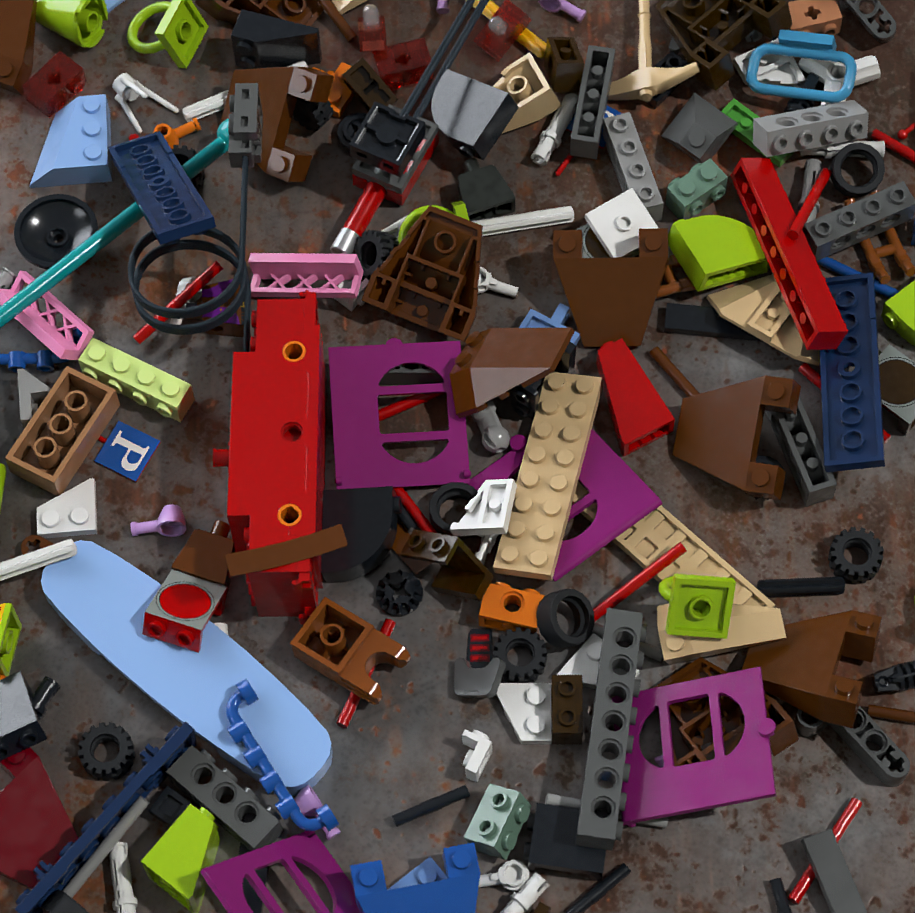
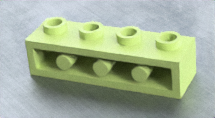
M92 338L78 359L83 374L115 389L118 394H123L133 399L136 403L148 406L161 415L176 421H182L195 400L191 384L98 339Z

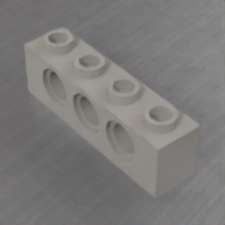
M848 100L754 118L753 144L766 157L867 138L869 112L855 100Z
M630 112L603 118L602 135L622 192L624 193L633 188L654 222L662 220L664 203Z

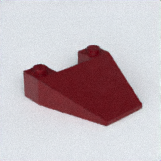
M27 748L0 761L1 768L13 779L0 791V875L32 890L39 883L33 869L38 867L42 870L39 866L41 861L46 865L50 863L54 866L61 858L59 854L70 841L75 843L79 838L41 759L31 748Z

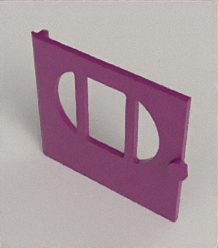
M391 338L384 345L328 347L336 489L445 485L451 482L470 483L471 471L469 470L466 416L459 418L456 415L449 375L455 365L456 357L461 353L460 341L402 343L400 339ZM407 364L428 367L436 372L444 381L443 383L378 385L389 371ZM446 394L449 425L447 431L380 433L379 396ZM448 441L447 446L438 456L422 463L400 461L391 456L382 446L389 443Z
M593 429L591 430L578 480L589 494L571 506L568 521L593 503H597V513L587 530L572 539L562 541L552 582L562 578L663 504L660 498ZM520 434L514 435L510 439L512 450L470 479V483L466 484L473 486L478 491L485 480L511 479L520 469L528 439Z
M761 667L639 691L638 698L633 697L632 707H637L635 726L629 725L628 735L634 736L632 753H626L625 763L630 764L628 783L622 782L621 792L627 793L625 811H621L623 825L627 824L629 827H635L637 822L776 796L770 737L775 734L776 724L772 719L767 718ZM721 695L734 700L741 707L745 718L743 736L736 748L728 755H725L719 700ZM614 696L612 701L621 703L623 699L619 696ZM709 697L715 758L713 760L675 767L669 705ZM656 708H659L664 761L662 768L654 766L644 758L639 744L643 723ZM614 724V731L620 730V728Z
M304 831L203 868L200 872L228 913H254L244 897V877L270 913H284L255 872L280 862L317 913H331L294 861H297L312 869L325 882L333 900L332 913H360L356 905L353 884L315 831Z

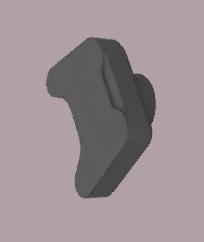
M461 657L455 661L454 692L463 698H492L496 695L506 667L505 662L496 657L484 668H472L469 661Z

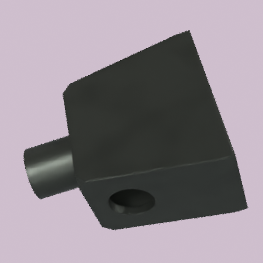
M475 158L463 163L462 167L465 173L457 177L458 194L460 201L462 200L466 205L469 221L495 218L515 212V195L496 166L488 165L481 168L478 160Z

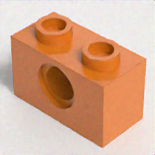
M503 582L490 583L482 599L478 615L479 626L504 632L509 629L513 632L516 631V627H521V631H525L528 628L531 629L532 634L538 633L539 628L536 614L539 603L545 595H541L537 590L529 588L523 590L514 589ZM509 604H516L520 609L510 612L505 607Z

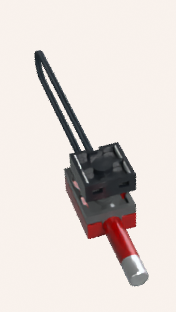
M466 0L403 109L390 104L387 107L378 102H374L349 144L350 157L357 159L352 167L353 185L363 189V192L330 248L332 254H352L354 245L358 244V237L362 236V233L365 232L384 198L403 206L439 143V125L421 117L433 97L437 83L446 69L449 70L489 0H480L413 117L409 116L411 109L475 0Z

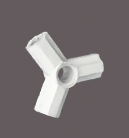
M870 55L855 60L857 73L854 86L880 78L879 63L875 56ZM808 58L800 59L798 64L800 69L808 74L811 72L820 76L818 81L824 84L823 91L836 92L842 88L846 73V66L843 63ZM821 102V106H822V105H827V104H833V103H829V102Z

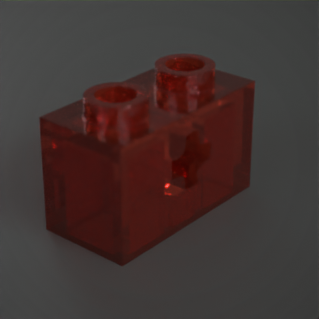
M424 38L387 46L384 49L372 50L375 72L390 90L418 83L431 61Z
M59 51L22 87L26 100L50 118L65 107L66 102L75 94H79L84 89L87 81L84 69Z

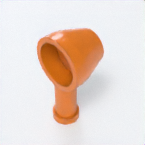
M195 117L192 121L175 129L164 123L158 124L154 128L153 133L161 131L162 134L167 133L163 136L170 148L173 149V145H179L180 138L194 131H200L201 126Z

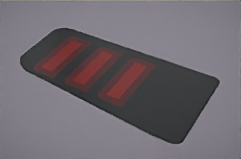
M474 628L469 632L466 660L469 661L472 668H484L493 659L492 630L490 628Z

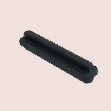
M843 577L759 580L757 582V589L766 597L843 594L845 591V580Z

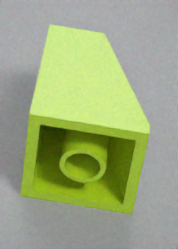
M192 804L186 808L141 862L150 880L191 913H198L208 884L200 872L203 868L214 864L220 844V837L217 831L218 826L213 822L215 817L204 807L201 806L198 810Z

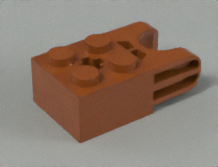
M327 597L322 599L290 643L295 658L373 705L379 704L383 696L380 685L368 676L370 670L380 663H388L402 668L411 659L407 649L400 643L376 630L372 624Z

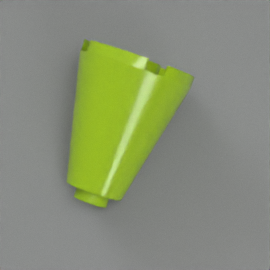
M37 0L36 22L81 47L92 48L99 43L104 35L105 29H101L103 20L107 21L108 18L107 5L104 0Z

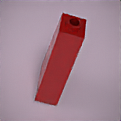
M621 338L615 342L608 341L597 350L596 364L599 375L603 379V390L620 452L624 457L673 432L675 418L624 340Z

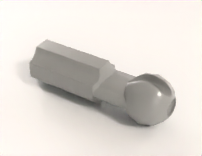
M493 400L487 402L488 407L486 409L471 414L481 431L482 444L485 449L492 453H501L508 447L510 436L508 431L502 427L496 414Z

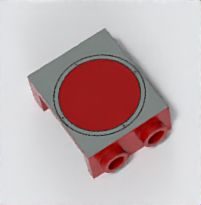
M172 569L145 611L142 634L199 653L204 628L213 614L221 616L225 609L227 587Z

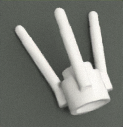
M127 73L120 74L113 82L112 88L117 92L115 99L121 104L137 133H141L142 129L126 100L133 101L139 95L143 98L149 96L174 113L179 112L177 107L144 87L139 81H135Z

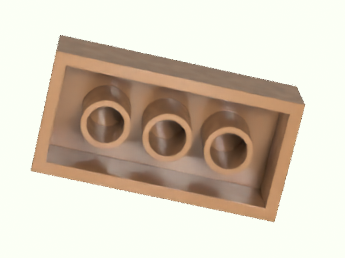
M66 366L6 455L5 460L10 472L56 496L61 495L119 408L120 402L116 390Z

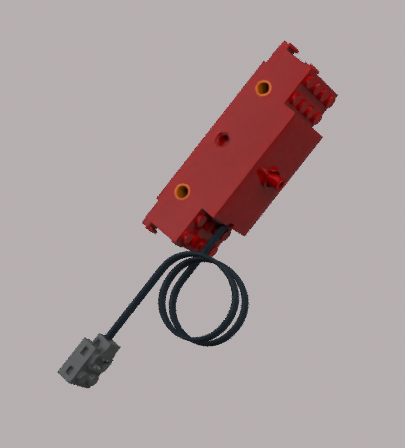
M235 83V95H230L229 98L230 112H232V114H229L228 122L231 168H242L239 246L228 235L216 228L209 229L203 234L221 241L235 255L211 242L184 239L173 244H162L155 247L141 259L135 270L136 262L146 246L157 239L151 230L136 243L128 263V279L137 311L147 324L164 333L191 335L216 328L235 314L245 297L243 352H233L230 442H228L230 448H213V467H228L227 518L236 552L273 545L321 531L323 490H325L327 374L318 317L317 293L305 290V292L299 293L300 299H257V310H252L251 312V288L245 261L248 168H254V163H261L263 111L258 83ZM201 250L210 252L226 259L237 269L233 280L221 294L206 303L193 307H162L148 301L139 292L140 280L146 268L155 259L173 251ZM240 285V289L233 302L220 314L203 322L188 325L169 324L153 318L144 310L145 308L153 314L166 318L184 319L197 317L223 305L233 296ZM250 313H251V324H252V328H254V336H251V340H250ZM322 554L291 564L247 573L246 584H248L249 596H251V606H256L258 617L298 616L299 623L304 625L318 606V589H323V575L321 573Z

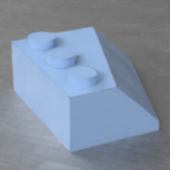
M106 94L78 96L55 113L34 171L30 188L112 182V159L108 147L111 146V122Z

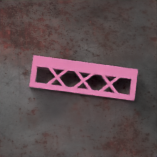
M250 253L248 260L253 272L250 284L251 297L299 298L300 292L308 290V292H316L317 298H357L364 272L357 254ZM261 279H272L274 281L266 288L259 287ZM290 280L300 281L293 288H286L284 286ZM317 280H325L327 282L320 288H312L310 286ZM344 280H353L350 289L338 288L337 285Z
M20 270L11 289L0 288V305H3L21 291L25 282L30 284L35 279L26 271ZM49 291L40 297L45 299L46 312L41 313L39 311L37 299L14 317L60 359L78 360L94 334V331ZM58 313L63 315L64 327L61 328L56 326L55 314ZM76 328L83 333L77 344L74 342L72 331Z

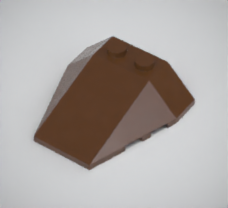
M430 205L409 229L405 238L389 253L390 255L383 264L372 273L361 301L442 335L466 342L477 312L483 226Z
M490 328L470 334L466 339L463 351L456 357L455 365L449 374L456 415L461 418L486 409L488 407L487 402L499 396L503 400L510 395L508 390L519 384L525 388L553 373L575 331L572 328Z

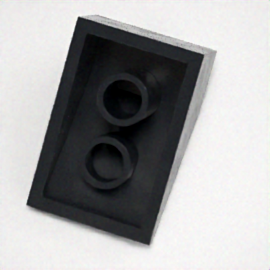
M241 9L231 34L236 66L242 69L287 67L300 61H305L307 65L321 63L322 53L319 28Z

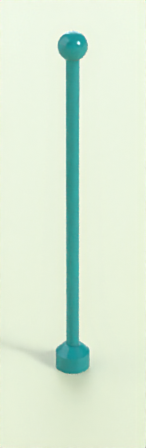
M229 118L219 125L217 139L182 165L190 180L228 151ZM136 201L1 305L0 328L144 217Z

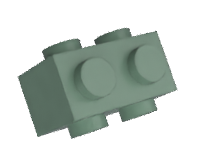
M711 158L702 164L697 163L690 169L688 174L682 178H675L670 182L667 187L665 205L679 220L690 219L725 195L728 176Z
M489 783L463 838L468 843L474 842L477 852L507 860L510 851L516 845L517 836L523 824L529 817L532 805L519 791Z

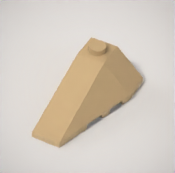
M530 52L507 66L500 73L502 77L492 86L508 92L519 107L502 134L539 121L562 106Z
M669 603L657 606L658 634L664 661L669 665L787 639L780 608L732 604L727 639L667 635L665 629Z

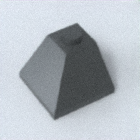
M694 93L661 137L697 163L702 164L709 158L712 159L737 127L738 123Z

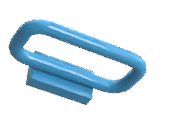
M780 29L779 44H762L750 56L746 82L750 89L762 95L836 103L845 100L854 88L857 64L848 53L836 51L837 45L834 35ZM766 54L841 62L846 66L843 86L836 92L763 84L757 80V72L760 60Z

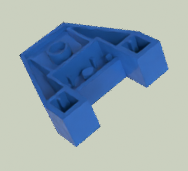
M474 842L443 848V861L447 879L387 890L381 860L351 865L354 895L360 913H475L480 869Z

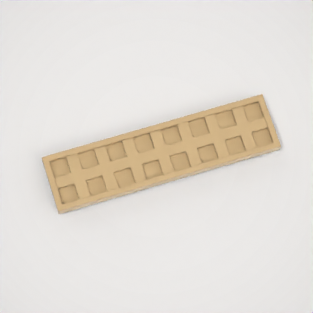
M553 372L545 376L538 401V410L534 415L516 481L517 488L507 534L501 535L493 564L494 573L552 581L603 388L602 377Z
M579 481L572 505L589 494ZM593 503L580 512L591 523L597 513V503ZM662 505L612 540L643 569L681 542L687 552L654 576L659 583L674 574L734 578L736 586L733 604L775 608V604Z

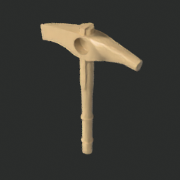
M639 0V70H635L626 77L611 82L608 100L640 99L648 102L651 101L652 96L661 94L700 72L697 62L684 67H652L649 0Z

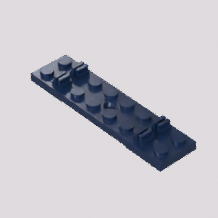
M161 131L108 147L112 161L160 245L173 244L183 237L201 235L209 229L216 227L212 213L177 160Z
M871 272L825 278L848 329V333L837 349L820 350L825 471L827 473L885 467L874 274ZM847 367H855V369L850 372L844 370Z
M185 721L180 728L177 725L173 727L165 737L167 742L161 749L158 747L153 748L149 743L146 745V752L144 750L140 752L141 763L144 767L139 773L136 771L131 773L123 784L125 788L118 796L113 794L102 806L104 811L96 820L91 818L83 826L80 838L75 843L70 841L59 854L60 860L54 866L50 863L46 865L41 861L39 866L42 870L38 867L33 869L39 883L32 890L26 889L16 901L18 905L15 908L16 913H44L42 906L58 889L63 890L137 798L142 796L146 799L168 777L166 771L191 745L194 747L197 745L195 729Z

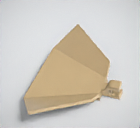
M773 274L707 295V300L720 317L793 359L820 366V350H806Z

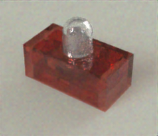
M505 0L473 42L499 62L532 19L512 2Z
M368 4L363 8V17L358 18L360 52L387 50L384 16H379L378 8L375 5Z

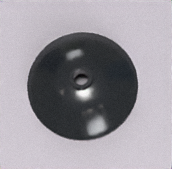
M52 194L36 199L23 209L15 223L14 239L20 254L29 263L39 268L49 269L97 232L98 223L94 212L84 201L71 195ZM58 239H63L62 242L55 243Z

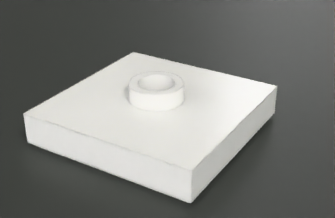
M633 188L600 205L584 216L610 258L627 257L639 250V229L658 228Z

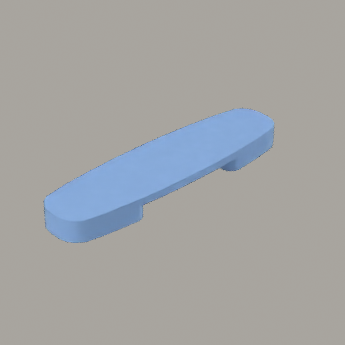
M79 540L74 542L77 546V554L75 556L45 566L41 578L43 592L48 603L62 620L94 653L102 655L155 703L182 724L186 721L195 729V734L215 747L222 758L257 781L264 776L258 766L251 769L243 756V753L248 751L243 742L235 744L227 731V728L232 725L226 715V705L230 697L238 691L236 685L247 679L259 700L249 706L245 701L242 702L238 707L239 715L248 726L291 796H296L307 785L313 788L326 774L332 763L333 755L327 730L275 676L215 624L209 621L204 628L199 653L142 634L145 611L162 586L160 583L116 554L92 541Z

